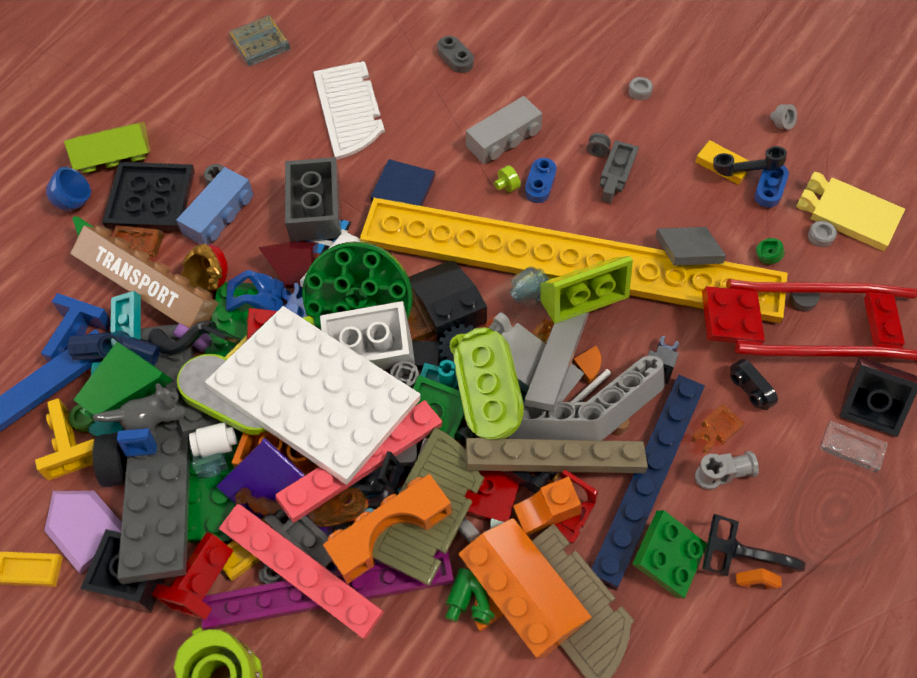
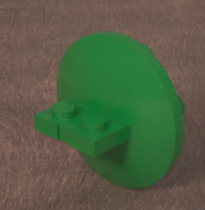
M345 242L324 251L309 267L304 278L302 290L305 312L307 316L311 315L313 317L315 327L320 330L321 315L401 301L404 303L408 320L413 302L411 283L400 262L383 248L366 242Z

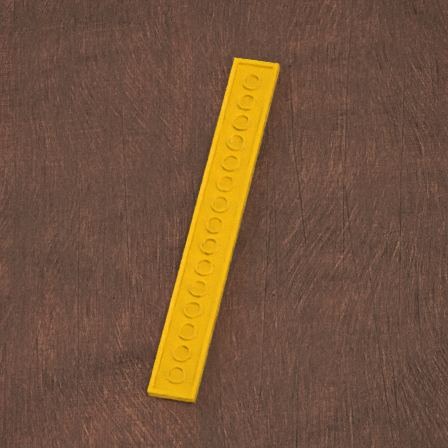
M379 198L373 199L360 236L361 242L370 243L387 250L455 261L456 263L547 280L597 264L600 261H606L614 257L630 256L633 259L629 295L704 309L702 290L706 286L726 288L728 279L750 282H787L788 275L786 272L726 261L722 264L674 266L665 251ZM758 293L762 320L781 324L784 316L786 293Z

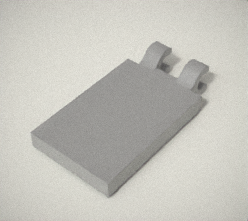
M500 312L493 319L494 322L490 325L489 329L497 331L508 341L519 387L527 394L546 344L519 323L512 327L508 317ZM572 363L557 402H563L584 375Z

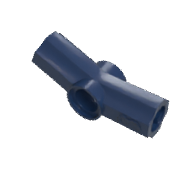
M119 330L111 333L72 335L68 343V353L73 360L105 358L112 349V338L154 366L160 355V346L131 337L128 333Z

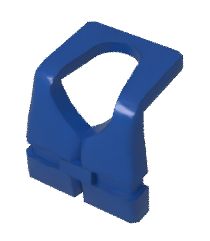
M246 270L228 281L226 310L231 312L248 303L256 309L278 311L283 306V300L281 299H283L282 290L284 289V283L276 278L272 279L269 275ZM248 278L259 292L256 295L246 294L233 298L236 287Z

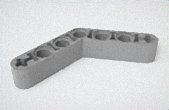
M645 356L639 359L587 402H557L554 412L528 407L523 402L524 415L518 429L508 438L603 440L663 390L665 381L662 359L657 356Z

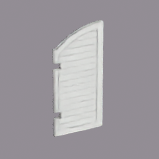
M364 61L313 71L334 156L337 160L363 150L374 142L381 133L385 132L382 120H374L375 117L380 116L371 81H363V79L369 78Z

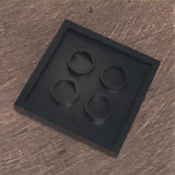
M119 162L102 221L104 227L107 229L181 231L176 220L187 207L195 173L193 164Z

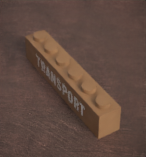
M96 225L95 228L83 226L70 254L129 292L135 291L139 293L143 301L188 328L199 321L210 320L218 305L217 301L210 298V292L203 288H194L189 285V279L179 274L173 275L169 272L170 268L165 264L157 261L155 263L149 260V254L138 249L133 250L130 248L131 243L122 238L112 237V232L109 229L100 225Z

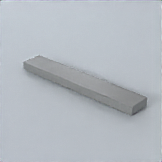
M590 312L554 324L525 397V406L554 412Z

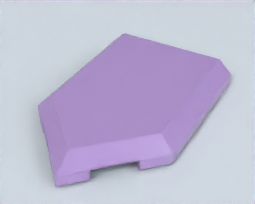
M53 491L45 532L81 574L90 566L105 529L121 532L122 522L95 491Z

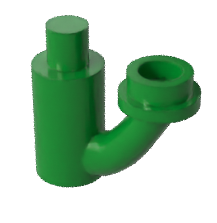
M463 568L458 570L445 603L449 607L445 618L457 623L460 613H466L474 592L478 606H472L471 618L478 623L489 625L490 620L494 619L495 614L490 611L487 591L472 571Z

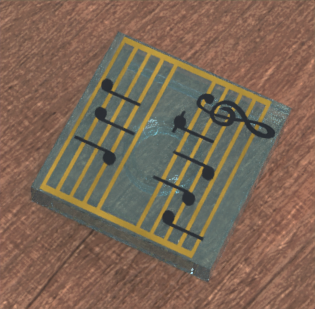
M270 15L229 31L231 40L248 66L290 49L289 42Z

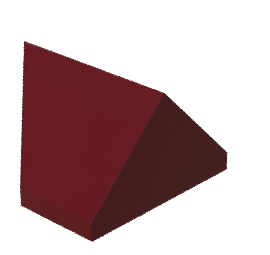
M291 241L258 248L284 282L286 288H294L295 283L300 285L301 278L307 273L309 267L317 258L318 242Z

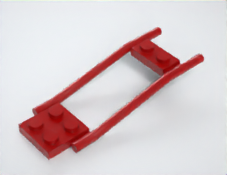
M728 279L726 288L706 286L702 290L707 339L709 341L736 343V354L788 357L860 356L917 361V350L903 348L905 341L895 297L915 299L917 296L916 288L873 283L750 282ZM758 293H865L864 303L873 346L763 345L765 337Z

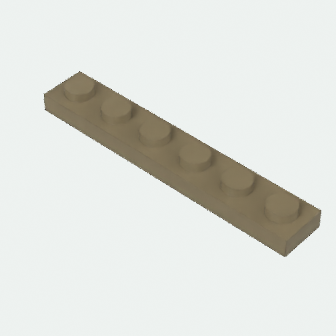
M466 438L465 444L467 470L562 472L566 470L568 472L645 473L648 468L643 441L490 440L486 438Z

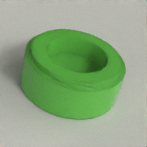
M78 404L69 413V423L78 432H89V426H92V423L95 422L80 412L82 406Z

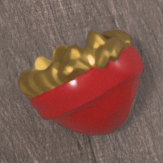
M200 244L184 257V262L182 263L184 269L181 271V275L189 279V285L194 288L200 287L213 293L224 285L228 276L229 266L224 253L219 247L211 244Z

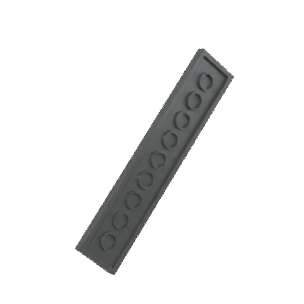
M179 324L141 328V340L149 342L148 336L152 329H161L170 340L177 341L179 338L174 336L173 333ZM191 346L182 353L174 355L160 352L155 367L173 379L171 382L177 381L180 369L186 362L194 358V347ZM177 421L157 424V436L154 439L157 444L156 454L127 457L118 580L121 584L186 575L191 445L189 436L182 438Z

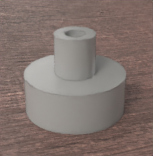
M792 104L779 105L775 112L771 113V121H774L778 129L793 128L797 121L796 107Z

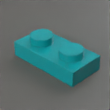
M131 291L111 298V332L124 331L131 337L141 340V295L139 293ZM112 338V340H111V345H112V347H113V346L115 345V343L117 342V341H116L115 339H113V338Z

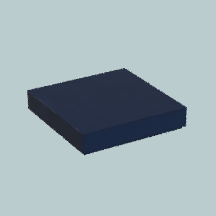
M388 159L370 196L371 202L374 198L423 206L435 179V171Z

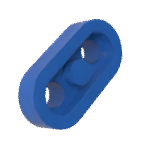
M539 158L533 162L525 185V196L529 201L542 203L549 198L557 169L553 160Z
M784 165L774 171L763 169L754 195L759 205L770 208L779 204L789 176V171Z

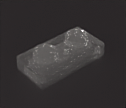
M830 420L826 426L819 449L877 473L881 469L888 443Z

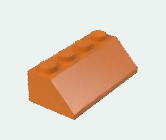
M514 518L482 533L458 553L536 658L544 659L593 618Z

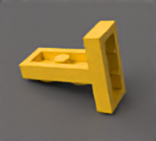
M59 398L47 402L50 413L46 414L48 425L51 430H54L55 438H52L55 453L35 460L37 470L48 481L93 465L94 439L77 445L73 427L68 419L69 410Z

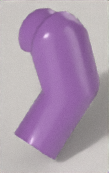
M179 323L173 335L180 339L190 328ZM203 334L192 346L197 351L204 352L211 345V337L209 334Z

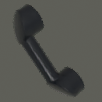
M772 146L766 150L765 159L734 163V157L731 154L721 153L714 157L713 167L716 172L728 177L734 173L762 169L774 171L785 164L787 151L783 147Z

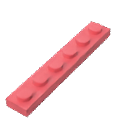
M424 400L409 412L347 485L321 467H318L275 494L276 500L294 523L381 467L387 451L392 452L396 457L430 435L434 428H441L443 421Z
M237 504L219 529L362 638L366 639L384 614L382 609L241 504Z

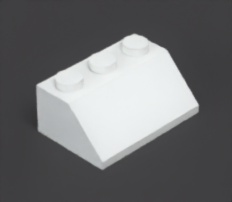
M403 301L320 316L321 330L382 370L392 369L400 361H410L415 364L412 338Z

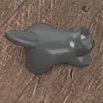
M157 383L156 391L153 395L141 399H131L123 404L120 409L94 414L93 419L104 423L119 421L124 430L149 428L155 439L157 436V424L180 420L186 415L187 410L184 406L176 405L180 394L178 388H163Z

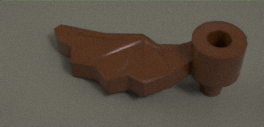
M246 487L241 488L235 495L236 504L248 503L255 513L260 512L264 516L268 513L276 514L277 510L282 509L277 500H271L266 497L256 498L252 496L250 489Z

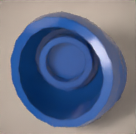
M60 167L56 170L46 187V197L49 202L63 211H73L82 207L91 195V188L86 178L70 167Z

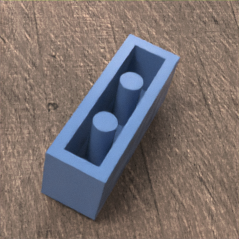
M224 167L177 218L176 221L182 234L198 244H211L215 241L228 223L235 219L237 213L244 205L251 201L253 191L249 179Z

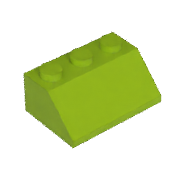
M145 122L74 137L64 141L72 168L75 170L81 169L82 173L97 170L96 165L103 163L106 164V167L116 166L121 162L120 159L130 157L131 162L145 159V154L150 152Z
M630 256L614 257L542 282L541 303L554 324L629 298L633 259Z

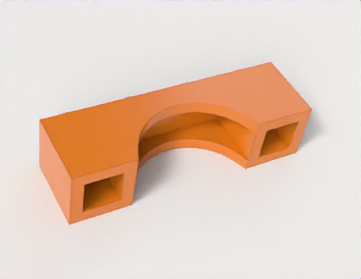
M430 474L424 478L418 477L412 480L407 485V489L400 494H392L385 498L381 506L371 513L367 511L359 515L355 519L354 524L347 529H339L332 533L323 546L346 583L349 584L374 567V544L384 530L399 523H411L428 530L452 514L451 502Z

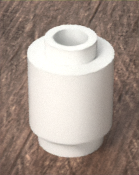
M225 422L198 428L196 432L189 434L194 457L202 456V458L231 452L232 445L237 444L234 428L227 427Z

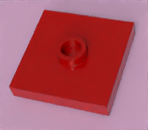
M479 471L484 480L477 494L467 491L465 497L472 500V503L466 515L490 522L491 519L502 522L510 520L520 483L502 471Z

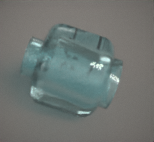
M527 267L511 279L512 289H510V294L516 303L522 302L526 306H533L541 301V283L549 280V278L541 268Z

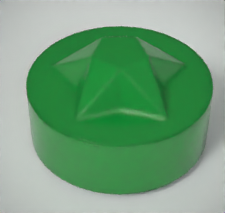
M767 238L757 245L756 253L760 262L770 265L781 261L785 255L783 243L779 239Z

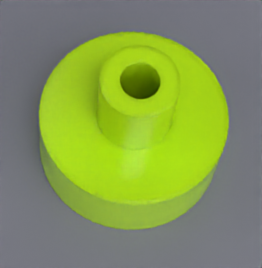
M507 165L498 170L499 179L494 181L497 190L504 188L507 192L511 193L521 186L519 176L511 166Z

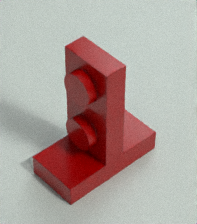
M206 533L187 561L186 575L177 576L171 587L158 584L151 595L175 612L206 620L212 608L202 600L234 550L214 534Z

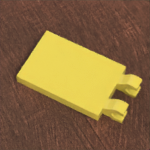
M818 172L813 173L796 205L801 210L813 213L810 218L811 220L829 222L836 228V231L883 252L888 247L905 211L900 206L833 177L830 182H827L825 177ZM814 193L822 195L821 199H817Z

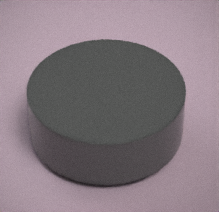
M819 293L790 294L792 306L800 311L814 309L820 298Z

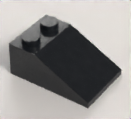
M447 261L409 276L412 294L437 342L443 337V333L446 330L450 332V327L455 326L457 329L459 324H464V328H468L469 325L476 328L487 323V305L476 285L455 261Z

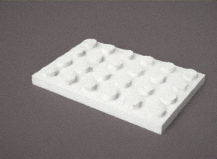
M284 306L205 381V386L209 391L346 485L420 401L421 395Z

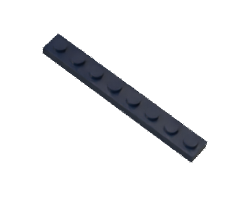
M678 374L645 448L648 468L645 473H634L593 564L592 570L604 585L615 590L620 585L705 385Z

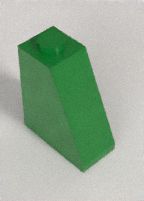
M116 342L74 398V401L82 406L81 413L94 420V414L117 410L131 399H141L155 393L157 383L165 387L173 379L126 346Z

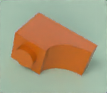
M569 477L543 486L530 498L513 505L520 525L527 535L581 514V503Z

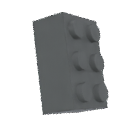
M336 157L285 161V224L290 242L338 238L342 234L340 175Z

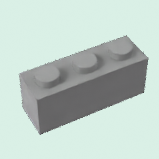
M522 96L467 129L466 147L483 164L495 160L502 153L510 148L517 147L523 140L536 135L541 130L542 112L525 96Z

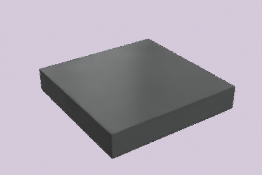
M707 227L657 228L656 238L674 266L724 263L726 255Z

